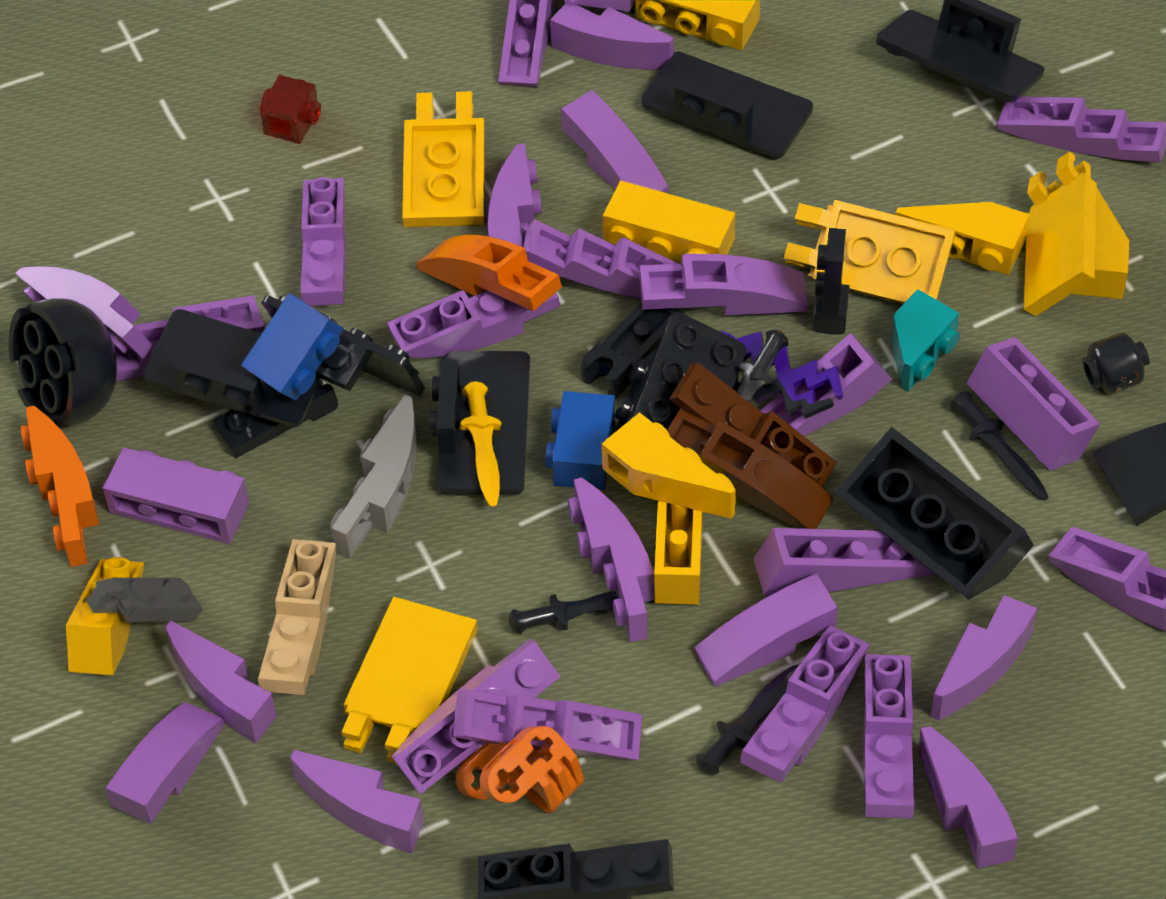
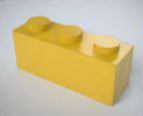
M620 180L603 214V240L615 245L624 237L680 264L682 263L683 254L728 255L735 240L736 213Z
M658 501L654 571L655 603L700 605L703 512Z

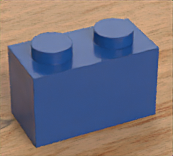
M289 293L241 366L280 393L297 400L300 394L307 392L314 383L315 372L324 358L332 355L338 347L339 336L344 328L305 301Z
M563 391L561 408L554 407L552 412L551 433H557L555 443L548 442L546 450V468L553 469L554 486L574 488V479L583 478L599 490L606 489L608 473L603 470L602 443L614 434L615 395Z

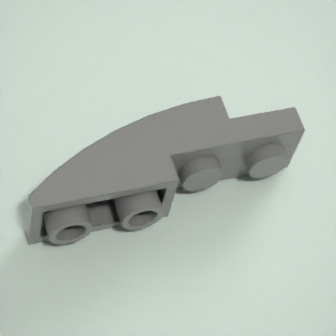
M404 394L397 406L387 411L379 432L374 439L370 438L365 442L360 453V462L362 463L364 476L356 483L352 498L344 509H339L331 521L330 532L332 533L333 542L336 543V553L351 559L372 527L386 533L389 532L407 498L417 457L416 426L413 402L410 396Z

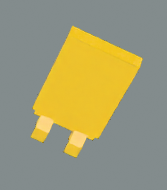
M472 91L456 92V119H434L433 93H417L416 120H404L403 226L484 225L485 125L484 118H474Z
M1070 151L1061 156L1057 161L1056 175L1061 183L1055 180L1045 187L1047 175L1042 171L1029 179L1027 194L1034 205L1030 207V212L1028 213L1030 215L1026 236L1024 310L1035 317L1095 279L1097 182L1091 179L1090 164L1086 161L1074 167L1075 154Z
M834 200L833 206L828 205L827 210L799 203L795 216L796 224L821 230L816 249L788 243L784 255L786 264L810 269L808 276L813 277V282H816L817 271L825 272L824 270H816L819 244L827 245L829 228L846 229L842 284L850 285L849 291L902 305L917 289L936 300L938 299L956 234L955 230Z
M393 596L343 704L344 712L348 715L342 729V737L346 738L344 749L361 754L372 733L374 723L391 727L385 743V749L389 750L386 758L388 762L396 764L391 756L448 699L478 631L477 620Z

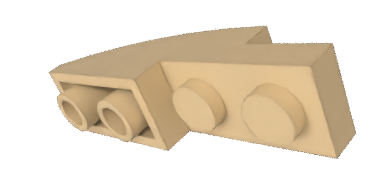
M292 539L275 599L276 616L258 677L259 687L269 692L305 695L309 677L315 674L331 595L336 543Z

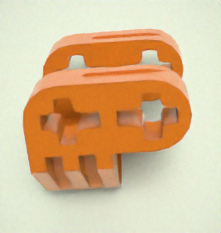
M529 726L522 730L507 745L486 742L461 763L455 777L460 793L467 798L477 800L490 799L501 803H511L524 795L548 814H552L584 783V776L577 755L554 729L546 726ZM544 740L545 743L542 745L541 750H535L530 741ZM474 769L482 770L480 787H472L471 785L475 780V776L472 773ZM507 784L511 786L509 791L503 790L502 788H504Z

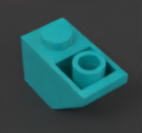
M919 289L893 315L891 344L900 386L907 392L919 379L924 381L929 377L937 359L943 353L949 354L955 348L960 338V332L957 331L959 312Z

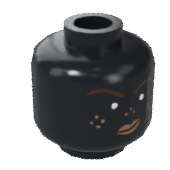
M1117 333L1090 344L1087 349V356L1082 359V364L1092 388L1095 390L1100 388L1104 393L1112 395L1139 385L1145 376L1144 366L1149 365L1150 360L1147 350L1141 341L1135 343L1129 335Z

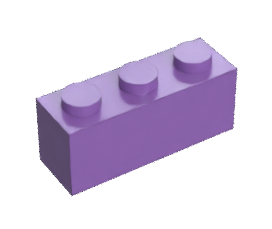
M1016 337L987 346L967 382L981 400L997 414L1050 471L1079 460L1100 425L1085 407Z
M123 447L103 486L109 513L231 544L249 505L245 479L230 471L218 472L199 467L187 460L175 461L160 457L148 450L136 451Z

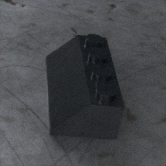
M893 427L884 434L834 492L838 498L967 600L1006 579L1034 546L1023 527Z

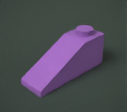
M850 333L817 361L818 373L834 366L838 368L843 391V398L841 400H838L835 396L830 382L814 389L816 392L815 401L830 398L834 402L832 408L807 419L803 416L802 408L788 415L783 394H779L760 411L762 413L773 411L805 436L861 407L888 384L892 378L872 353ZM806 382L795 386L797 396L809 391Z

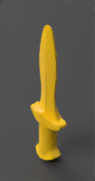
M475 381L470 382L462 390V394L468 399L470 417L461 420L459 428L460 430H469L475 444V463L480 488L488 505L495 507L499 499L500 476L492 446L493 430H500L502 423L500 420L487 415L485 395L488 392V387L481 382Z

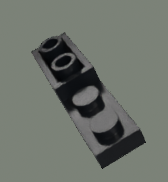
M668 839L574 852L569 843L478 856V899H631V896L674 891L672 847Z

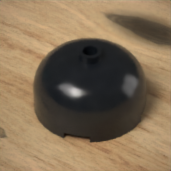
M66 298L37 301L16 310L10 323L8 347L10 362L18 361L20 375L25 388L18 390L26 407L35 406L60 428L79 424L96 416L109 402L117 378V359L114 345L101 319L87 306Z

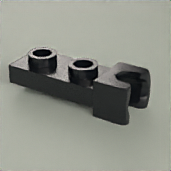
M829 228L827 245L819 244L816 270H824L825 272L817 271L816 299L813 318V331L844 334L846 330L850 285L842 284L846 229Z
M641 301L602 344L598 342L584 356L581 362L583 382L591 384L598 377L607 376L611 386L608 390V395H615V399L619 397L632 383L629 381V375L635 362L639 358L644 359L657 349L669 316L675 312L683 314L684 312L678 308L643 310Z
M321 381L303 422L310 418L314 422L338 408V400L331 384H323V381ZM231 410L214 419L218 432L235 458L294 428L236 410Z

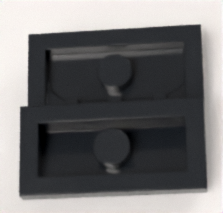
M1166 422L1129 434L1093 452L1097 463L1136 526L1166 510Z

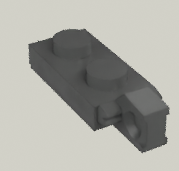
M113 577L98 580L96 587L90 596L86 598V602L94 613H121L126 622L196 620L203 609L191 593L189 585L182 578Z

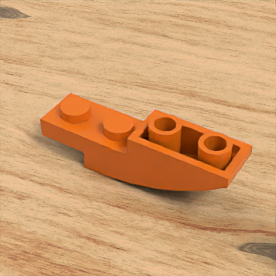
M460 235L444 240L416 263L418 270L474 296L486 289L532 311H535L562 288L559 274L529 262L524 247L489 236Z
M35 406L25 407L28 425L20 427L25 451L32 450L33 456L32 459L25 460L30 485L38 484L42 499H49L52 516L59 515L60 525L53 526L57 551L66 550L70 567L88 564L83 528L97 526L100 523L82 462L67 437L48 416Z

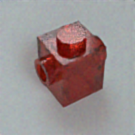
M279 75L272 88L266 89L262 97L260 114L264 135L300 144L310 126L318 122L321 114V103L317 99L315 84L308 83L302 79Z

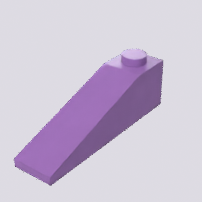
M509 0L498 79L499 85L538 87L551 30L550 19L554 16L557 0Z
M772 528L753 559L764 596H770L816 573L828 592L934 574L883 532L869 530Z

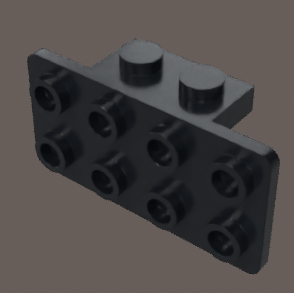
M944 0L939 21L915 10H907L879 32L876 38V44L885 48L890 54L904 56L920 63L926 70L945 74L954 78L960 85L979 89L990 94L993 99L1000 102L1012 103L1017 101L1043 77L1045 70L1042 65L1012 53L1022 19L979 0Z
M674 52L642 96V107L644 109L775 159L782 158L813 112V103L806 98L683 52Z
M265 295L261 303L271 318H273L286 296L281 295L279 299ZM324 314L325 316H327L328 318H330L331 320H333L335 323H337L334 319H332V318L329 317L328 315ZM351 328L350 331L343 329L339 336L338 347L332 355L324 358L315 372L317 377L349 392L362 371L418 396H421L425 389L418 376L419 371L409 361L410 356L408 353L392 344H388L386 348L375 344L371 336L357 328Z
M182 309L175 310L172 313L144 369L145 380L150 384L290 427H298L303 423L322 381L321 378L316 376L310 389L304 394H300L297 400L280 393L241 366L262 333Z
M681 312L673 313L667 320L657 349L644 359L639 358L630 372L629 381L633 382L629 396L625 395L616 409L615 418L619 422L615 432L638 413H641L652 423L657 422L668 430L680 410V407L669 399L691 364L699 362L733 389L740 371L738 365L743 362L746 354L745 345Z
M451 351L446 355V359H441L440 376L432 377V401L438 402V411H430L429 433L430 436H437L439 464L437 485L438 490L442 494H483L477 477L475 444L469 430H460L459 428L461 420L470 417L468 399L462 394V390L470 382L475 381L481 382L488 387V392L485 395L487 415L500 420L502 423L500 430H493L492 446L500 476L499 495H518L524 491L530 356L527 352Z

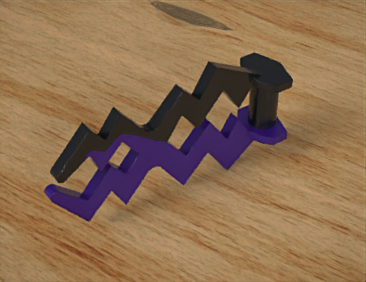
M720 331V332H722V333H724V334H726V335H728V336H730V337L736 339V338H735L734 336H732L730 333H727V332H724V331ZM761 331L736 339L746 347L743 361L751 357L752 364L754 363L764 346ZM784 347L780 350L772 366L775 365L777 373L774 386L769 384L763 385L753 396L756 403H759L778 394H783L788 415L802 408L803 416L807 419L834 406V402L830 398L815 401L816 392L814 389L830 382L838 400L843 398V391L836 366L818 373V362L815 359L796 369H791L788 347ZM738 376L733 387V390L736 392L738 391L740 384L742 382H739ZM806 382L809 391L797 396L795 386Z

